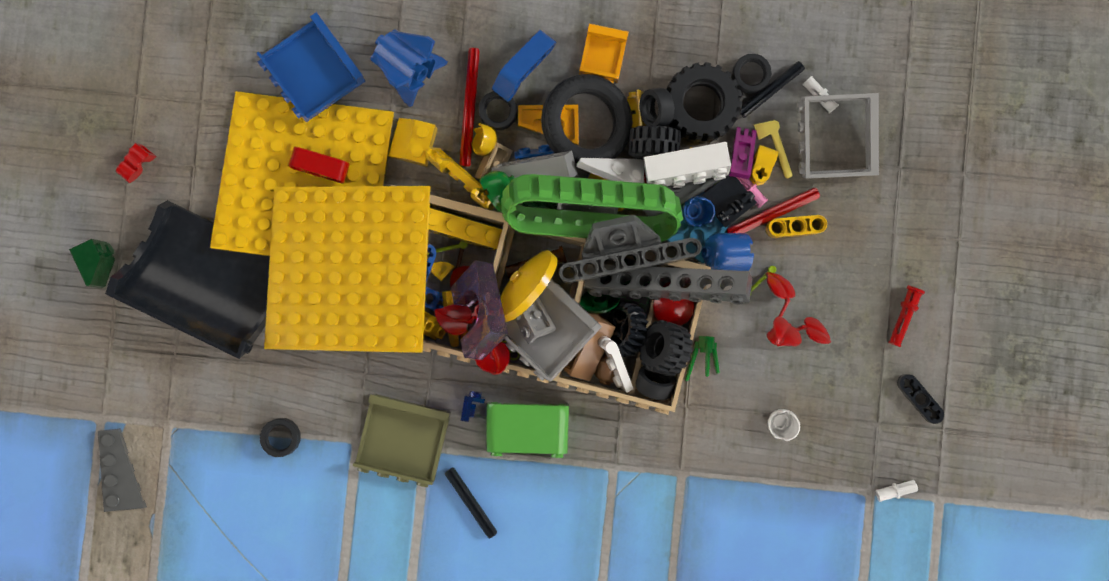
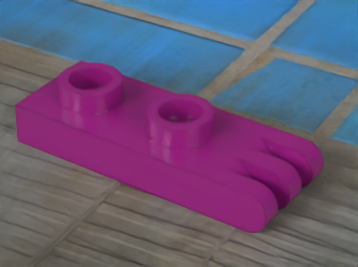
M736 127L729 176L749 179L752 170L757 130H752L751 136H748L749 129L744 128L742 135L740 134L741 127Z

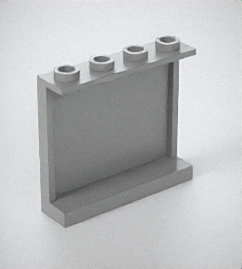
M551 278L539 298L556 328L553 333L538 337L532 344H528L526 339L521 336L520 328L516 321L504 322L499 318L495 323H490L493 327L492 332L500 339L503 337L507 341L505 345L514 353L517 351L521 355L520 360L528 367L531 365L536 369L534 374L542 381L544 379L552 381L602 327Z

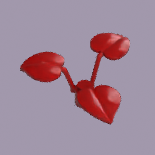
M767 272L765 275L767 276L766 280L770 290L777 297L785 299L779 316L773 321V328L767 333L768 340L772 344L777 345V347L798 346L802 342L798 331L804 329L808 337L813 341L821 344H830L831 340L828 331L816 318L806 317L804 319L805 325L795 328L782 317L790 302V298L795 297V290L791 283L783 276Z
M454 303L440 309H435L434 312L438 324L445 332L452 335L465 333L468 324H472L476 319L478 325L484 326L488 345H483L476 351V364L483 371L493 375H498L506 369L510 360L509 349L503 342L492 344L488 325L492 322V315L499 319L496 315L497 303L494 306V311L493 308L484 303L478 304L473 313L467 305L462 303Z

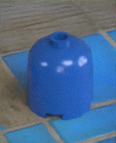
M746 233L712 234L706 239L701 255L706 266L711 267V269L749 271L754 259V253H751L750 244H753V241Z

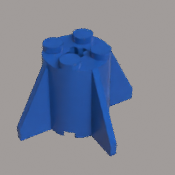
M394 29L385 36L380 35L376 39L375 44L377 46L370 60L382 69L388 82L396 88L404 103L411 107L414 104L418 90L425 85L423 83L426 77L430 79L434 70L447 65L448 61L431 53L435 41L429 36L404 33Z

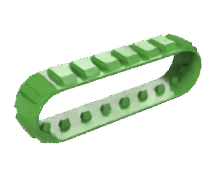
M527 174L514 178L503 190V197L501 198L504 220L509 223L511 228L526 234L587 238L592 223L629 216L532 208L517 205L526 201L663 211V214L657 216H637L660 236L661 242L674 236L681 227L680 222L683 220L679 197L675 196L674 192L666 186L658 184Z

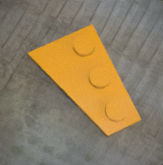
M518 105V127L543 134L541 125L543 105ZM564 105L561 112L562 129L566 137L573 144L579 146L578 105Z

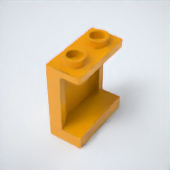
M589 24L579 75H596L609 80L613 84L614 82L618 83L629 32Z

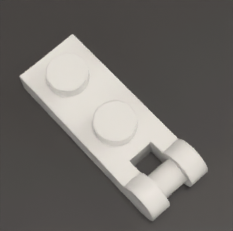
M602 336L598 344L606 351L608 357L606 363L609 369L614 372L613 381L615 385L626 393L633 390L617 344L607 336Z

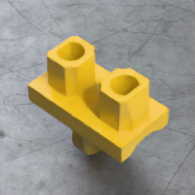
M425 312L424 334L434 340L436 338L442 339L446 332L440 327L435 316Z

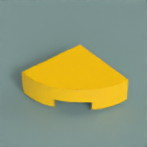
M439 261L433 263L430 272L442 282L455 266L448 262Z

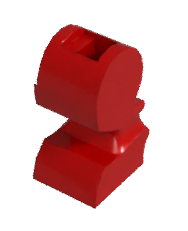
M135 143L129 148L128 154L124 156V161L116 168V173L128 183H131L143 172L141 164L143 162H151L157 156L144 145Z

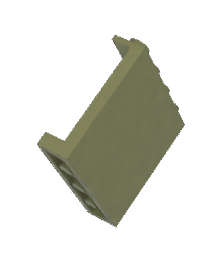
M374 393L370 394L366 421L353 466L358 467L357 471L377 472V475L380 477L389 478V475L397 477V480L401 482L416 481V485L421 487L433 485L451 412Z

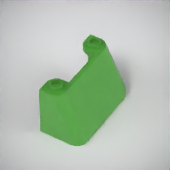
M488 402L486 410V451L491 452V456H503V453L551 454L553 458H563L564 454L568 453L569 404L553 406V404H502Z

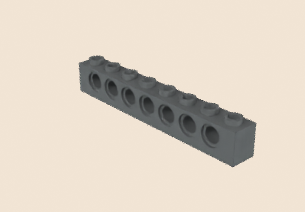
M588 264L586 274L591 275L595 272V268L592 264ZM604 265V268L606 270H613L615 265ZM647 267L585 280L584 287L590 295L595 297H601L602 295H610L614 298L629 296L633 299L649 297L653 300L669 298L672 301L689 299L692 302L707 300L712 303H722V301L740 305L743 302H750L753 279L749 271ZM631 280L629 284L624 285L626 281ZM651 281L649 285L643 286L646 282ZM670 282L669 286L663 287L664 284ZM691 283L688 288H683L684 285ZM711 284L710 288L703 289L706 285ZM729 285L732 286L731 289H729V290H724V288H725L726 286H729Z

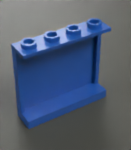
M317 12L310 16L312 20L310 23L265 54L256 53L260 58L257 61L264 72L269 70L272 74L269 79L275 87L280 85L283 90L280 93L287 103L292 102L295 106L292 108L298 119L303 117L305 122H308L366 82L361 72Z

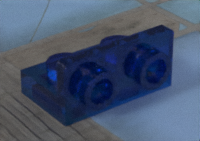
M470 391L469 394H465L460 421L469 422L470 417L474 418L476 404H472V402L485 403V397L482 396L481 392Z

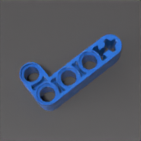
M539 30L501 69L492 90L509 102L516 94L521 83L549 55L557 42Z

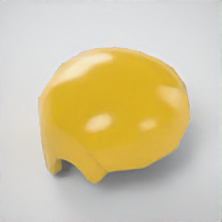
M479 123L478 125L481 127L474 129L476 135L473 139L472 148L477 155L484 156L495 148L497 137L492 127Z

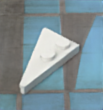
M580 158L576 166L607 180L644 183V160Z

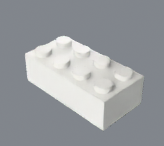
M727 142L644 157L647 184H658L666 187L673 186V188L683 187L685 183L689 182L701 184L706 182L705 179L711 178L722 180L729 175L731 169Z

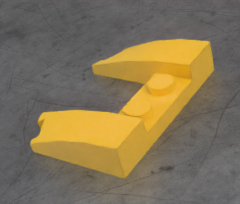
M429 147L426 150L427 160L442 173H446L449 169L448 174L457 181L460 179L465 183L463 187L471 193V198L478 205L488 210L494 208L487 197L489 195L487 189L483 190L481 183L441 148Z

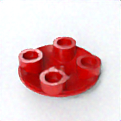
M661 298L660 300L653 301V311L658 320H664L681 326L691 318L694 312V302L689 299L672 301L669 298Z

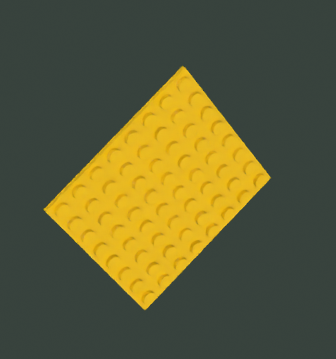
M236 91L210 248L270 256L274 187L383 186L394 112L332 104L311 120L305 122L303 117L298 119L292 108L295 106L292 102L287 103L283 97ZM295 146L348 162L350 166L344 184L288 167L293 148Z
M274 187L264 349L423 353L431 187Z

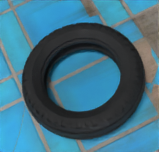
M590 74L572 76L556 85L547 96L541 115L543 135L554 153L572 150L576 166L580 158L615 159L625 149L633 124L631 108L622 91L609 80ZM577 94H591L600 98L608 106L613 119V128L609 139L601 147L595 149L581 148L573 144L566 137L561 125V112L564 104L570 97Z

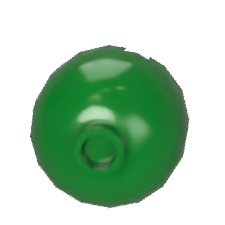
M492 171L481 177L480 183L483 190L487 188L489 194L487 197L493 206L502 213V192L515 177L513 175L509 177L502 171Z

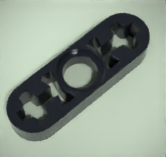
M910 374L901 375L897 380V386L922 417L932 424L942 422L944 419L943 409L917 378ZM905 379H906V380H910V379H911L910 385L912 386V388H913V389H917V387H918L919 389H918V390H915V391H912L911 388H909V387H904V386H903V385H905V381H904V380H905ZM919 393H923L926 397V401L922 405L917 404L915 400ZM929 407L932 411H937V418H930L931 412L928 409L923 411V408Z

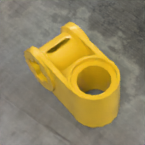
M762 145L758 146L749 178L754 185H763L769 179L779 151ZM758 171L761 172V179L758 178Z

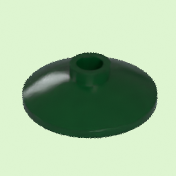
M586 292L580 299V306L589 313H604L614 309L619 304L620 298H614L610 295L595 297Z

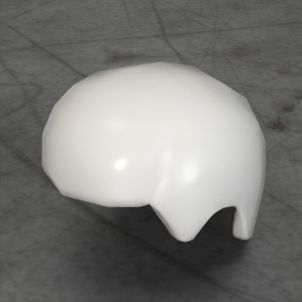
M778 409L771 413L768 419V429L775 438L790 441L797 437L800 431V422L792 411Z

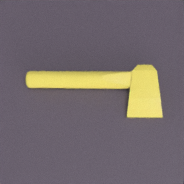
M773 120L755 124L754 127L757 130L758 140L771 135L775 149L779 151L778 158L786 179L791 178L793 174L778 132L780 129L779 122Z

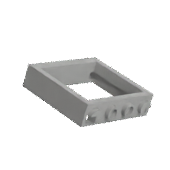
M879 93L802 96L801 101H798V113H801V121L798 122V133H801L798 152L801 154L802 162H799L798 169L799 174H802V178L879 175ZM865 100L866 169L810 171L809 102Z

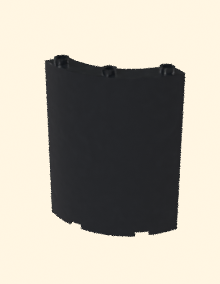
M167 200L157 206L148 228L151 231L146 242L141 241L133 253L134 260L130 265L125 263L110 277L105 294L240 359L245 353H250L254 342L266 326L270 256L211 249L210 244L214 222Z

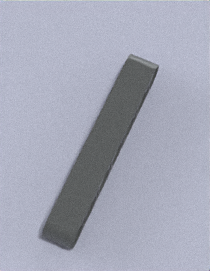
M688 238L570 262L561 266L559 277L564 283H574L696 257L701 252L702 245L698 239ZM688 243L696 246L695 253L687 252L686 245ZM666 248H674L676 256L673 258L668 257L665 253ZM648 251L653 252L656 256L655 261H647L645 253ZM626 256H633L635 258V265L627 266L624 262ZM606 260H612L615 263L613 270H606L604 268ZM592 264L595 272L588 275L584 273L583 266ZM571 268L574 271V277L571 279L565 278L562 274L563 270Z

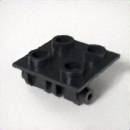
M729 175L701 195V197L710 200L715 206V216L725 228L757 204L753 199L755 195L751 191L748 192L736 177Z

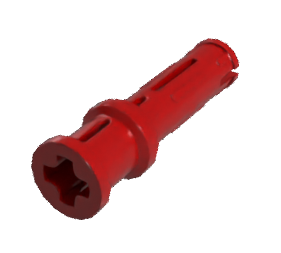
M909 285L907 286L908 291L905 299L901 301L900 307H902V310L888 342L898 347H901L913 313L918 311L921 295L925 293V291Z

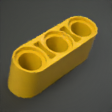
M821 215L777 218L767 223L765 231L771 238L816 235L826 230L827 220ZM813 220L820 222L819 230H815L812 227ZM794 221L800 224L799 232L792 229ZM773 223H777L780 226L779 234L772 231Z

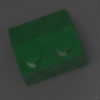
M90 239L69 249L86 287H105L115 262L112 246L105 241Z

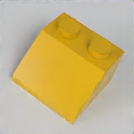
M399 118L388 157L427 167L429 161L426 158V150L429 147H433L438 130L436 125L415 119Z

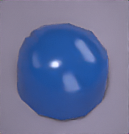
M691 197L682 206L683 219L688 225L694 227L709 224L715 216V206L704 197Z

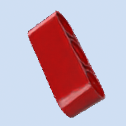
M296 146L293 148L288 167L342 184H344L350 166L346 161Z

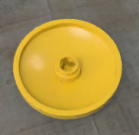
M548 250L542 251L513 273L496 306V315L501 320L509 322L517 318L535 302L548 285L556 270L557 257Z

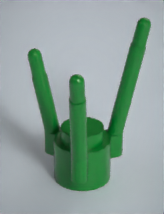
M699 336V341H695L685 381H689L699 349L700 353H705V376H709L710 353H713L716 374L720 373L715 337Z

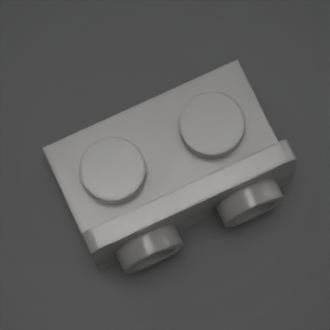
M539 297L525 312L513 319L517 322L521 336L526 339L528 344H532L538 337L553 333L556 329Z

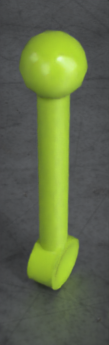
M461 241L456 245L438 248L436 253L456 248L466 249L468 244Z
M770 266L767 272L775 273L777 269L775 266ZM765 274L751 287V294L767 278Z

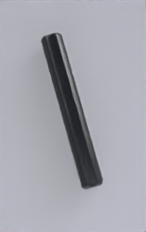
M800 61L796 62L744 104L739 112L740 115L746 118L805 70L804 65Z
M452 467L447 470L445 476L487 538L494 537L497 534V530L455 468Z

